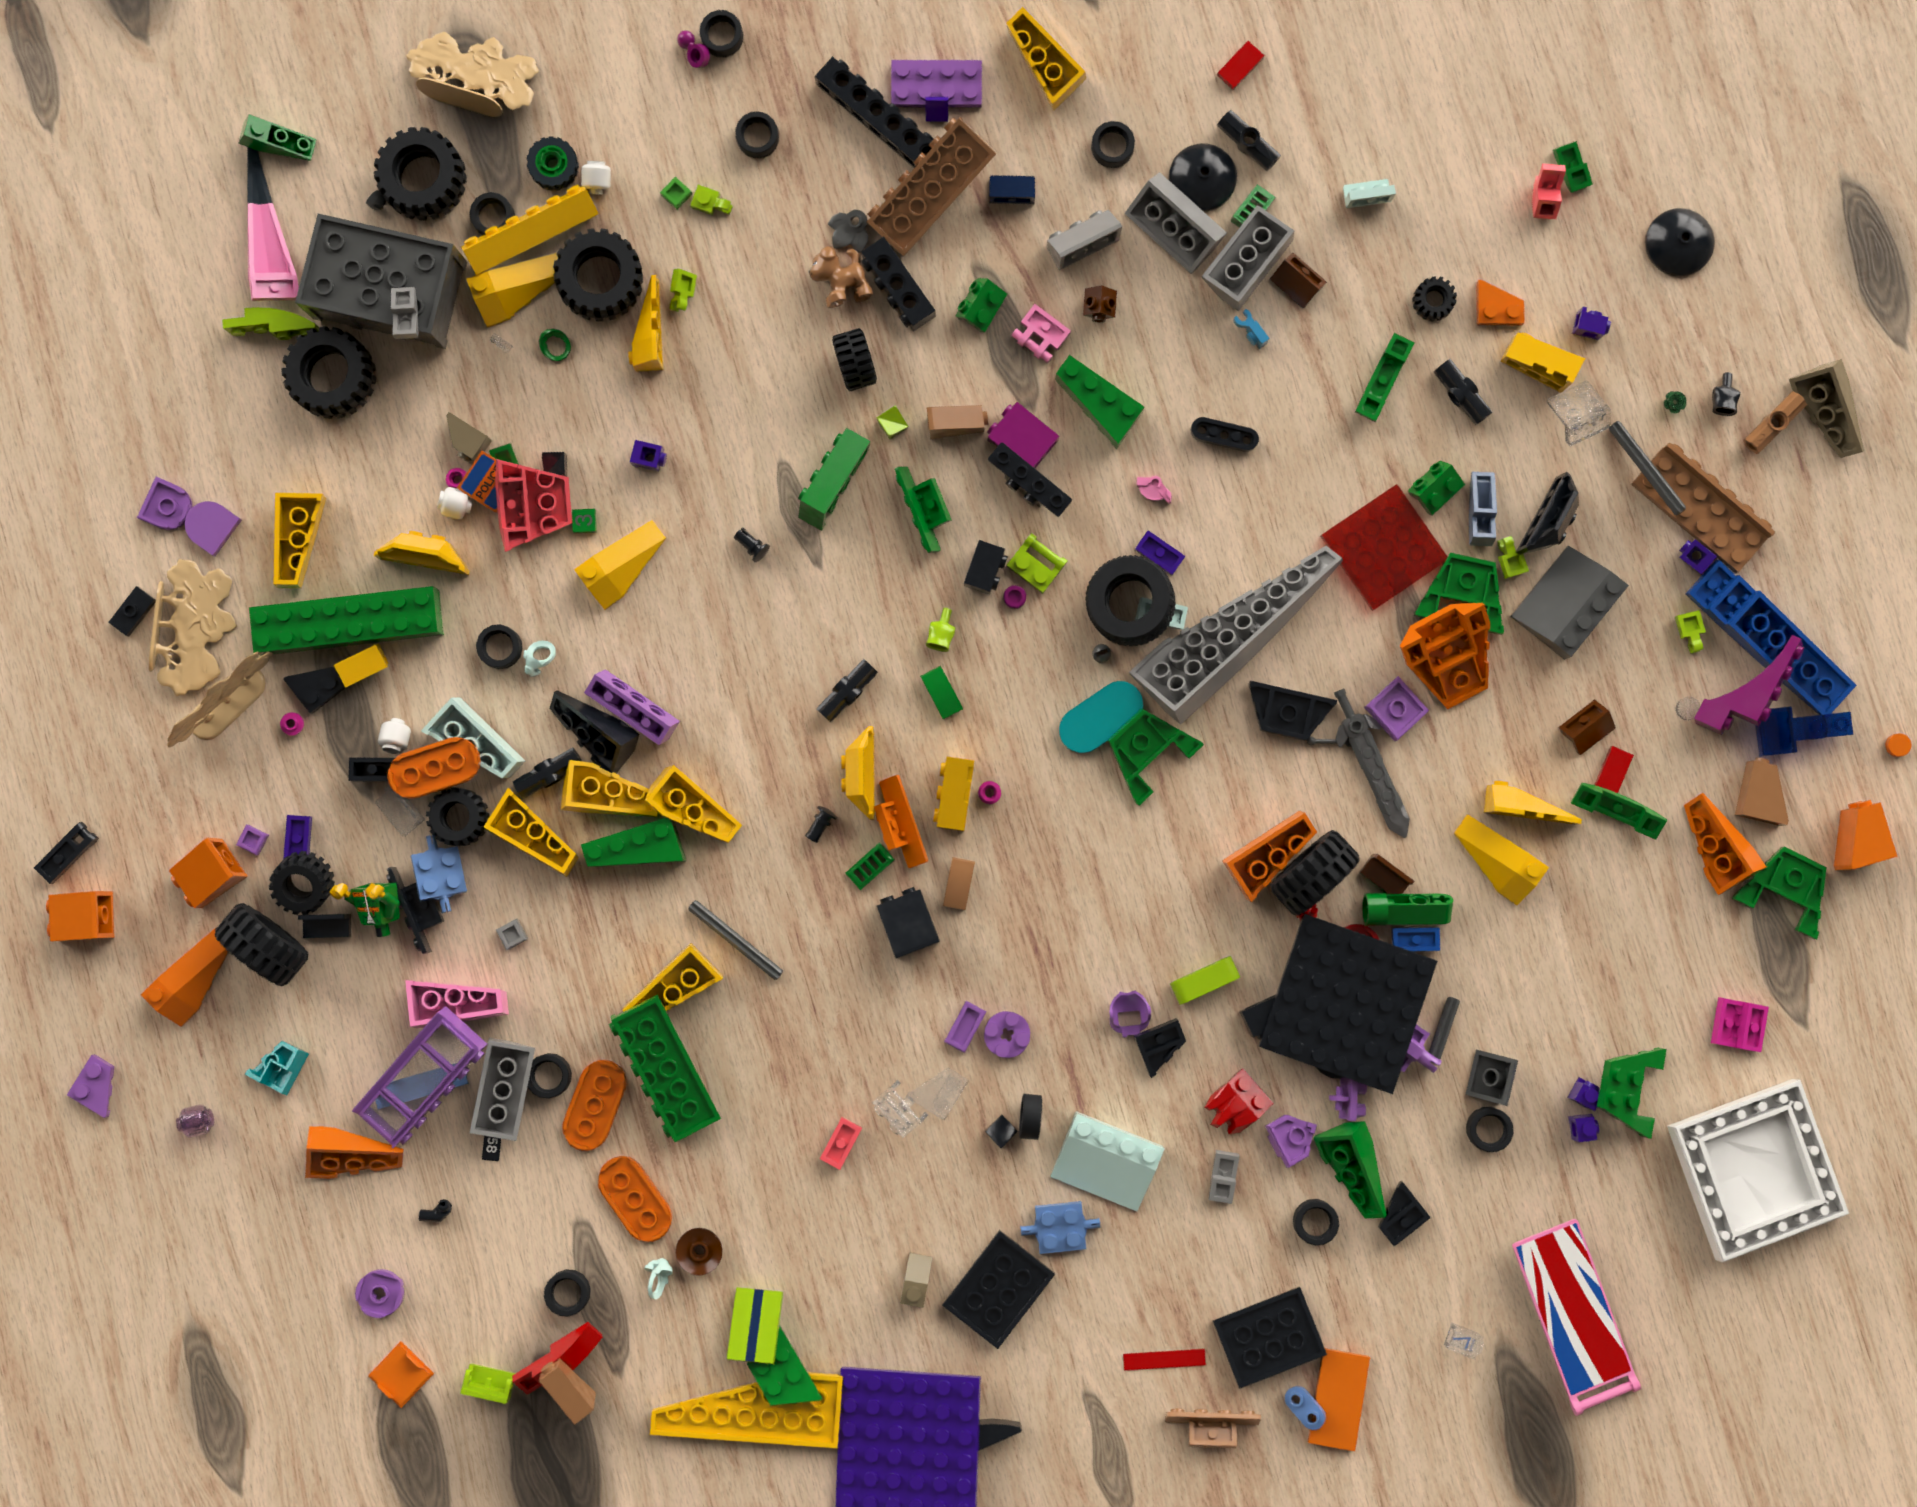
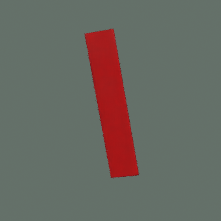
M1205 1349L1123 1354L1124 1370L1206 1365Z

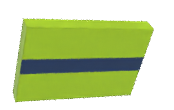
M736 1287L727 1360L764 1364L775 1363L783 1300L782 1291Z

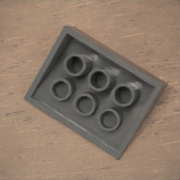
M1568 545L1510 617L1565 660L1573 656L1629 585L1612 571Z

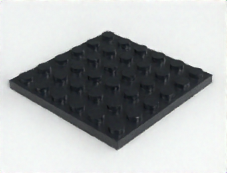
M1303 914L1258 1047L1393 1094L1438 961Z

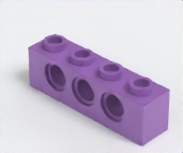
M606 669L594 675L584 692L658 745L670 739L680 722Z

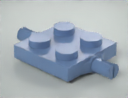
M429 835L426 836L429 850L410 856L419 900H439L442 913H446V910L448 913L452 911L449 898L453 895L467 892L458 846L438 848L436 836Z
M1081 1201L1037 1205L1035 1206L1036 1218L1034 1225L1020 1226L1021 1236L1035 1235L1039 1243V1253L1045 1254L1086 1249L1085 1235L1087 1229L1100 1228V1219L1086 1220L1082 1212Z

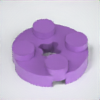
M1002 1011L993 1015L987 1022L984 1040L989 1050L1002 1058L1016 1057L1026 1049L1030 1042V1028L1026 1020L1019 1014ZM1004 1028H1007L1008 1031L1013 1030L1014 1034L1011 1035L1012 1039L1010 1041H1008L1006 1038H1001V1035L1003 1034L1002 1030Z
M386 1269L374 1270L365 1275L357 1284L355 1291L356 1301H358L363 1313L370 1317L382 1318L397 1310L404 1298L403 1280L392 1271ZM381 1287L386 1296L379 1300L374 1290H378Z

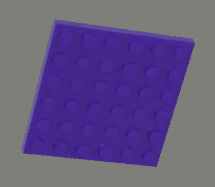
M842 1367L840 1376H843L838 1437L836 1507H977L981 1376Z

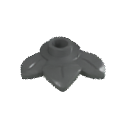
M852 210L848 214L837 213L830 219L828 225L835 229L832 237L835 249L844 248L851 244L858 253L864 250L869 238L865 229L868 219L864 212ZM855 217L859 218V223L857 225H853L852 220Z

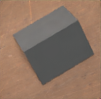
M1476 1049L1466 1095L1508 1106L1518 1060Z

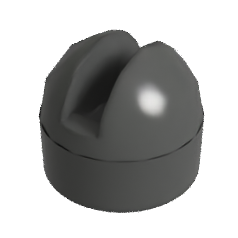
M376 190L369 196L366 204L373 210H382L383 206L386 205V200Z
M1105 644L1097 645L1092 652L1094 660L1099 663L1108 661L1111 656L1110 648ZM1107 649L1108 653L1097 657V652Z

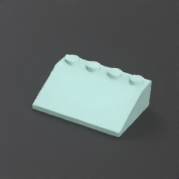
M1076 1111L1050 1177L1138 1211L1165 1148L1162 1145Z

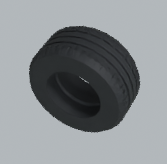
M1136 555L1119 556L1099 567L1098 571L1094 573V576L1092 575L1085 597L1088 616L1095 628L1109 641L1115 644L1118 643V645H1129V647L1147 644L1155 638L1157 639L1159 635H1162L1172 621L1176 605L1174 589L1166 573L1153 561ZM1140 581L1149 588L1152 594V605L1149 611L1142 618L1135 621L1125 622L1119 620L1113 615L1109 606L1112 592L1124 582Z

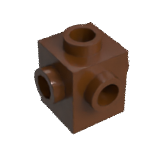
M1103 285L1085 288L1083 316L1092 318V321L1096 323H1104L1106 319L1115 318L1117 290Z

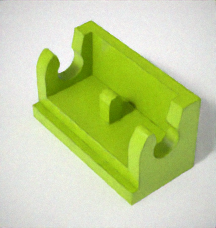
M471 1363L469 1369H466L460 1394L506 1404L511 1399L514 1386L512 1375L516 1373Z

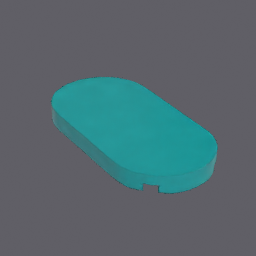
M1115 681L1106 685L1063 716L1059 726V736L1062 743L1069 750L1077 753H1088L1108 741L1140 709H1143V698L1140 691L1134 685L1125 681Z

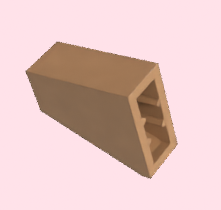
M982 405L926 407L930 439L982 433L985 431L984 425H988L987 411L982 412Z
M1756 757L1755 760L1747 761L1735 815L1777 826L1788 825L1789 819L1777 766L1769 764L1770 760Z
M561 1359L555 1363L551 1361L541 1369L539 1382L574 1425L594 1410L595 1391Z

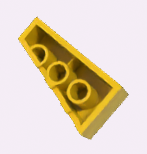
M1022 7L1006 23L1007 28L1051 107L1055 110L1087 79L1086 72Z
M275 493L273 584L277 588L302 589L326 502V497L322 493Z
M509 788L484 825V828L489 833L565 877L569 875L579 858Z
M690 943L623 1007L622 1011L624 1012L656 995L659 996L667 1011L696 993L703 991L710 985L722 980L723 975Z

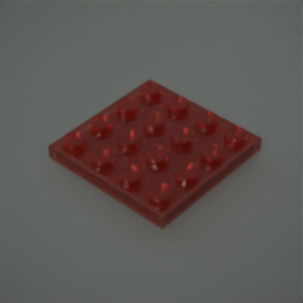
M1398 484L1320 536L1327 547L1342 557L1341 567L1372 611L1443 564L1448 557Z

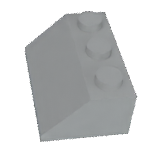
M1099 210L1090 215V219L1084 222L1077 221L1073 223L1067 231L1063 233L1057 231L1049 236L1047 249L1058 270L1120 239L1122 225L1109 210L1104 212Z

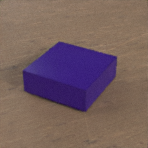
M926 97V122H948V97Z

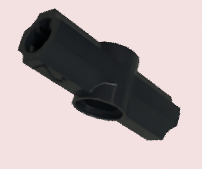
M1232 110L1228 111L1218 122L1217 126L1238 145V149L1242 153L1248 154L1266 171L1271 169L1281 157L1260 136V132L1256 128L1247 125ZM1251 137L1254 143L1247 144L1243 138Z
M1451 359L1445 361L1434 370L1435 375L1448 390L1447 393L1451 401L1457 407H1461L1475 426L1492 413L1479 396L1475 383L1470 378L1464 377Z
M863 659L848 676H844L834 686L833 692L819 705L817 710L832 723L847 705L850 706L861 695L862 689L870 683L878 672Z
M572 747L553 759L549 758L533 767L532 771L512 781L521 798L524 799L543 787H550L562 780L563 776L566 775L569 760L582 761L575 748Z

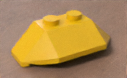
M409 531V534L401 533L374 551V557L380 560L469 575L470 572L452 544L445 541L446 537L432 535L431 538L423 537L421 532Z
M868 726L846 749V755H841V769H846V778L841 779V790L846 792V797L870 820H875L874 727Z

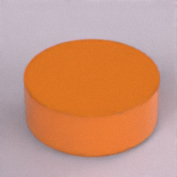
M1902 733L1889 736L1885 743L1887 752L1894 757L1907 755L1912 746L1909 737Z

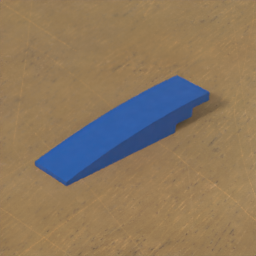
M1715 560L1685 593L1764 668H1767L1776 659L1792 635L1801 638L1804 651L1799 660H1794L1791 666L1793 671L1790 678L1782 683L1822 718L1827 719L1857 686L1760 590L1755 591L1740 575H1735L1720 560Z

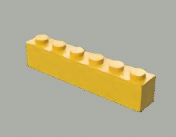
M573 186L567 190V194L561 197L558 195L546 200L547 204L538 207V205L533 206L525 211V215L519 218L518 216H513L505 221V225L499 228L493 226L485 231V235L479 238L473 236L465 240V245L461 246L474 273L478 275L598 215L599 213L587 189L584 186Z

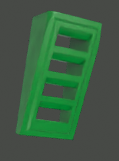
M1257 184L1232 216L1231 222L1239 228L1246 220L1241 214L1244 213L1247 216L1251 214L1245 208L1248 206L1254 210L1256 207L1251 203L1252 199L1260 204L1264 210H1267L1276 197ZM1257 192L1268 199L1266 203L1255 196Z
M879 842L846 872V875L862 890L895 859ZM877 851L886 860L884 863H882L875 855ZM870 857L879 866L877 870L868 861ZM863 863L872 872L870 876L861 867ZM856 869L865 878L863 882L854 873Z

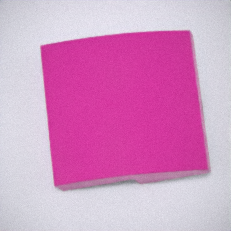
M1718 997L1711 1043L1762 1052L1769 1007Z

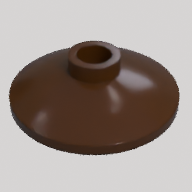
M706 1228L688 1230L680 1237L676 1245V1258L683 1270L692 1275H705L712 1272L719 1265L723 1254L720 1239L714 1232ZM702 1246L704 1253L698 1254L696 1247Z

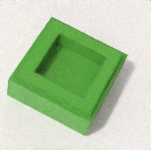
M674 177L660 192V195L678 210L692 195V191L677 177Z

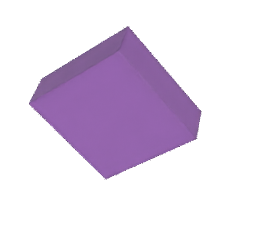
M246 824L236 845L255 855H259L269 834Z

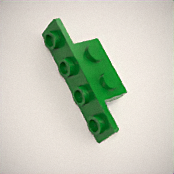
M899 466L895 468L896 481L902 487L905 495L904 501L912 512L913 524L920 532L922 546L928 553L941 551L933 529L952 521L936 479L930 478L915 486L908 467Z

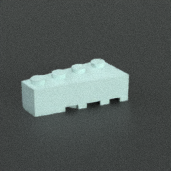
M452 697L421 730L426 735L437 739L438 742L453 737L463 738L472 742L479 751L480 766L500 778H510L525 762L461 698Z

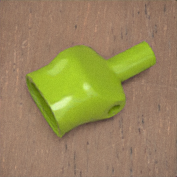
M943 608L940 621H932L930 623L929 636L926 642L928 648L941 652L949 651V646L956 629L949 624L952 613L950 608Z

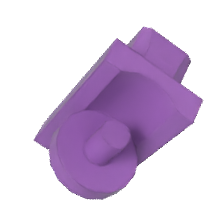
M1345 1077L1340 1079V1086H1336V1095H1329V1100L1336 1101L1335 1110H1339L1340 1119L1356 1121L1357 1118L1366 1116V1106L1363 1103H1357L1358 1094H1366L1367 1085Z

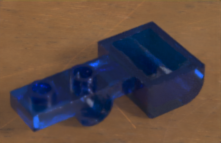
M1792 706L1771 708V713L1766 722L1762 721L1760 726L1755 725L1759 757L1797 753L1796 741L1854 735L1851 712L1793 718Z

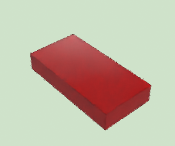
M1247 41L1219 70L1217 76L1234 90L1261 62L1265 55L1250 41Z
M1610 746L1594 785L1618 793L1634 755L1615 746Z

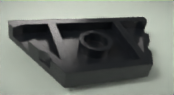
M1249 681V688L1260 731L1306 741L1330 710L1337 704V700Z

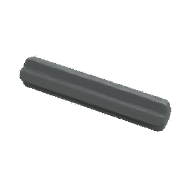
M1448 997L1429 1050V1053L1438 1059H1441L1460 1003V1000L1453 997Z

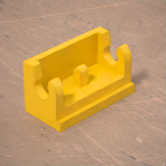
M377 643L334 664V667L346 688L387 668L389 663L380 644Z

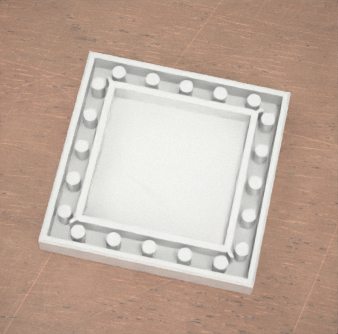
M1798 1079L1788 1080L1667 1126L1716 1261H1728L1849 1214L1802 1083Z

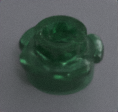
M1671 391L1665 396L1664 407L1667 410L1669 409L1671 413H1679L1680 410L1685 409L1687 400L1682 392Z

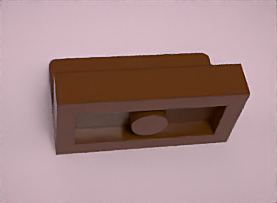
M1294 253L1290 254L1270 277V280L1302 308H1305L1327 283Z
M1595 699L1559 726L1560 732L1573 742L1575 750L1579 755H1582L1616 728L1610 711Z
M1377 853L1371 855L1359 872L1387 894H1403L1406 888L1415 882Z

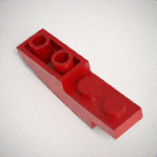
M586 1322L551 1344L550 1353L512 1375L513 1383L528 1395L539 1387H543L539 1380L541 1369L551 1361L555 1363L561 1359L574 1370L602 1339V1334L593 1325Z

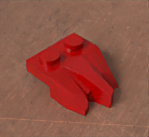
M1242 1068L1210 1096L1204 1108L1209 1111L1213 1109L1216 1111V1115L1210 1125L1218 1128L1226 1122L1228 1124V1134H1236L1257 1121L1274 1103Z

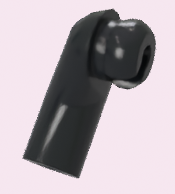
M442 1199L433 1210L421 1209L419 1221H443L452 1210L451 1203L446 1199Z

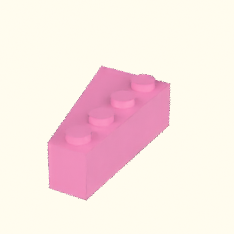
M405 980L410 1027L424 1028L434 1015L445 1006L463 1022L509 1015L507 992L501 989Z

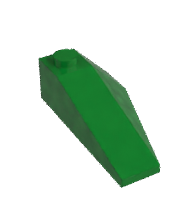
M1346 1122L1315 1135L1313 1138L1322 1160L1326 1165L1328 1163L1336 1172L1335 1178L1337 1181H1342L1349 1190L1348 1196L1365 1219L1385 1218L1387 1215L1375 1149L1366 1122Z

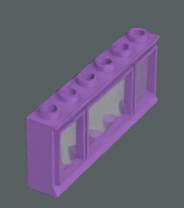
M445 1006L434 1015L353 1108L352 1112L362 1117L392 1145V1148L396 1147L399 1143L404 1145L413 1136L410 1131L414 1127L418 1129L427 1120L425 1114L428 1111L432 1113L442 1103L439 1100L443 1094L445 1096L449 1095L456 1087L453 1084L457 1078L462 1080L470 1071L468 1068L471 1062L476 1064L485 1054L482 1050L487 1043Z

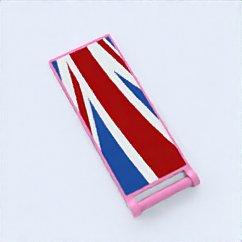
M1572 1219L1513 1243L1514 1253L1566 1389L1573 1413L1576 1416L1581 1415L1584 1410L1627 1392L1641 1390L1578 1220ZM1627 1376L1628 1382L1578 1401L1577 1396Z

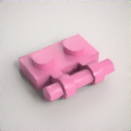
M1034 304L1021 321V324L1027 328L1025 332L1022 333L1016 328L1011 336L1018 340L1017 343L1020 346H1026L1034 352L1036 358H1042L1048 363L1053 355L1046 351L1047 348L1051 346L1057 351L1070 335L1071 330ZM1033 333L1043 340L1040 346L1030 339Z

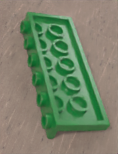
M658 995L618 1015H611L612 1022L609 1023V1027L613 1035H619L623 1042L619 1044L625 1057L630 1056L633 1062L630 1067L635 1077H641L644 1083L641 1085L645 1096H651L654 1102L651 1107L656 1117H662L665 1123L662 1125V1128L667 1138L672 1137L673 1141L677 1142L721 1119Z

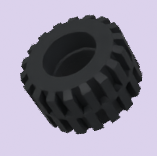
M857 328L834 335L832 342L846 388L849 391L876 384L877 376L863 331Z
M456 787L449 790L445 789L441 791L440 795L436 794L433 797L435 799L434 802L429 803L430 811H426L429 821H426L427 826L431 827L430 833L435 835L439 842L452 846H467L472 842L475 843L479 840V836L485 834L483 831L484 825L490 815L486 812L487 804L483 803V798L476 795L475 792ZM457 803L464 804L469 811L468 824L460 831L452 830L446 818L448 810Z
M301 851L299 854L294 852L289 857H285L275 868L269 879L271 881L269 890H273L271 897L272 899H277L275 904L278 907L281 905L285 907L283 910L287 913L289 910H292L294 915H298L300 912H302V915H307L310 911L313 913L321 907L330 896L329 892L335 883L332 880L334 873L329 872L331 866L329 863L326 865L323 863L324 858L321 856L319 859L316 858V854L313 852L307 855L306 851ZM299 874L306 877L310 881L313 891L305 892L299 890L293 884L291 875Z

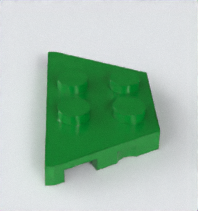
M779 1324L775 1363L748 1362L747 1365L771 1406L821 1401L823 1399Z

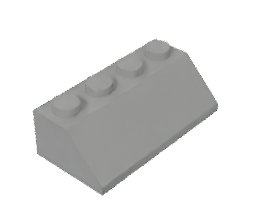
M1161 173L1148 180L1124 213L1191 274L1214 251L1227 234L1226 231Z
M1257 205L1202 275V279L1221 300L1239 311L1293 242L1294 230Z
M489 1038L470 1133L517 1141L535 1052L534 1047L512 1041Z

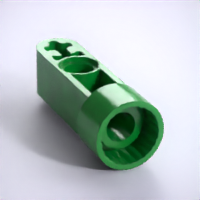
M1365 893L1362 901L1363 922L1365 926L1448 924L1452 918L1454 899L1450 895L1442 893Z

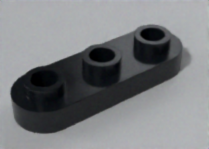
M1206 417L1197 418L1192 423L1190 430L1192 437L1197 441L1243 452L1254 450L1259 442V436L1252 428ZM1204 427L1206 429V433H1199L1198 428ZM1226 432L1228 438L1222 439L1220 433ZM1248 437L1250 444H1244L1242 439Z

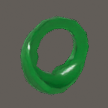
M553 328L546 329L540 334L539 347L544 356L553 361H561L567 358L571 351V343L564 332ZM552 336L561 338L565 342L566 349L560 356L552 355L548 351L546 342Z

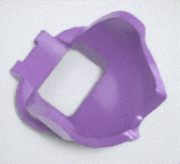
M1136 990L1129 993L1119 992L1111 1002L1109 1010L1110 1026L1114 1031L1122 1033V1038L1136 1035L1148 1026L1151 1020V1008L1147 1000ZM1140 1012V1025H1119L1118 1013Z

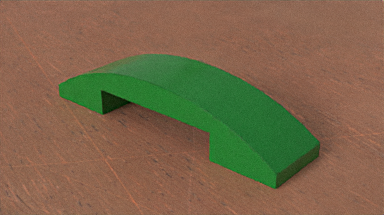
M1396 333L1393 334L1367 384L1355 413L1373 422L1377 421L1415 342Z
M1587 783L1580 784L1571 800V804L1591 813L1594 810L1633 826L1636 832L1655 840L1667 822L1665 817L1639 802L1614 791Z

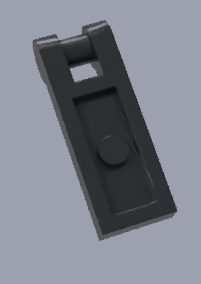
M79 822L52 848L34 869L49 884H54L89 847L98 841L99 837L95 833H90L83 822ZM79 835L84 839L80 844L75 840Z

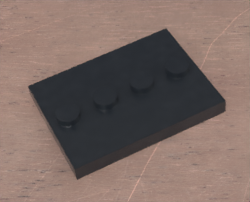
M999 1229L943 1302L942 1306L995 1348L999 1349L1054 1277L1055 1272Z
M1300 1287L1212 1320L1239 1389L1327 1355Z

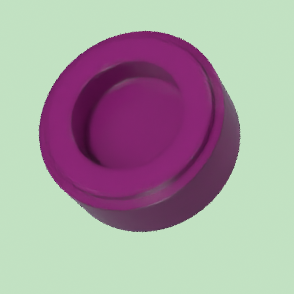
M1017 585L1008 587L1004 592V603L1011 609L1021 608L1026 602L1025 590Z

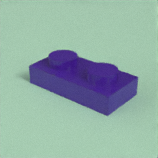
M1149 530L1134 549L1145 558L1156 563L1171 576L1186 557Z
M287 815L283 859L287 856L289 857L294 852L299 854L301 851H306L307 855L310 854L311 816Z

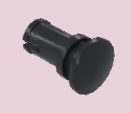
M744 527L741 530L739 529L734 536V539L748 550L747 553L750 556L754 555L752 558L753 562L760 561L770 548L769 544L762 545L763 542L760 539L756 540Z
M822 806L817 807L820 812L815 814L814 818L816 819L805 834L808 839L818 843L826 827L831 825V819L836 820L838 818L831 810Z

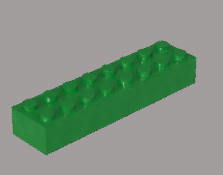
M434 586L249 607L253 653L258 652L260 656L266 652H272L274 655L444 635L439 589Z

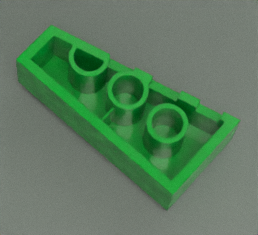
M1071 355L1067 357L1056 373L1055 380L1082 408L1088 418L1090 417L1102 434L1117 449L1139 419L1145 407Z
M848 428L845 429L843 434L839 433L833 442L835 447L831 452H826L821 461L823 464L821 469H816L810 478L812 483L808 489L804 487L798 497V500H800L798 518L821 531L826 525L827 512L832 514L839 499L838 493L844 494L851 479L849 476L855 475L869 451L870 441Z
M668 818L656 820L581 844L587 867L686 861L675 822Z

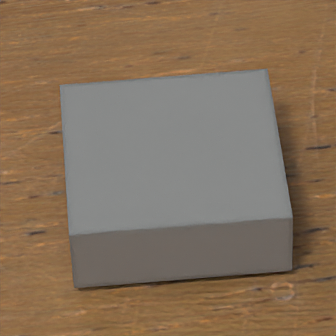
M518 919L496 929L506 950L528 940Z

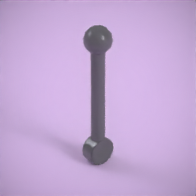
M1311 736L1307 739V744L1311 746L1315 743L1337 744L1336 739H1315ZM1347 738L1344 744H1346V746L1351 747L1350 742L1348 740L1349 738Z

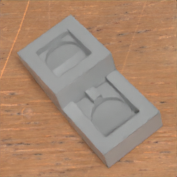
M415 287L391 288L394 338H418V308Z
M1216 1150L1209 1200L1232 1204L1240 1158L1238 1153Z

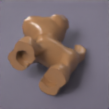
M830 246L821 249V252L813 258L812 267L809 270L810 278L814 281H828L832 288V292L826 297L828 308H836L843 305V301H846L845 290L852 286L856 289L854 292L856 303L866 301L873 295L872 288L865 279V271L861 265L860 255L857 250H847V254L852 259V264L844 268L840 267L839 257L835 249Z

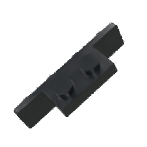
M1000 443L989 456L988 461L1005 474V480H1007L1005 484L1013 491L1019 490L1025 495L1023 497L1024 500L1030 505L1034 506L1036 504L1039 507L1043 505L1056 517H1060L1072 502L1071 497L1004 443Z
M387 868L388 883L397 884L399 907L404 909L407 916L404 918L409 930H413L416 937L413 939L416 949L421 951L422 954L432 952L424 930L444 922L436 900L420 901L416 883L405 887L397 868Z

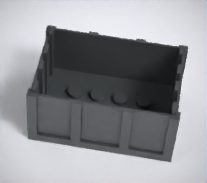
M318 213L295 303L314 320L323 321L325 319L347 324L358 330L364 328L393 335L391 288L415 287L418 308V338L408 339L434 344L437 348L446 349L448 342L446 337L463 270H466L467 261L454 244Z

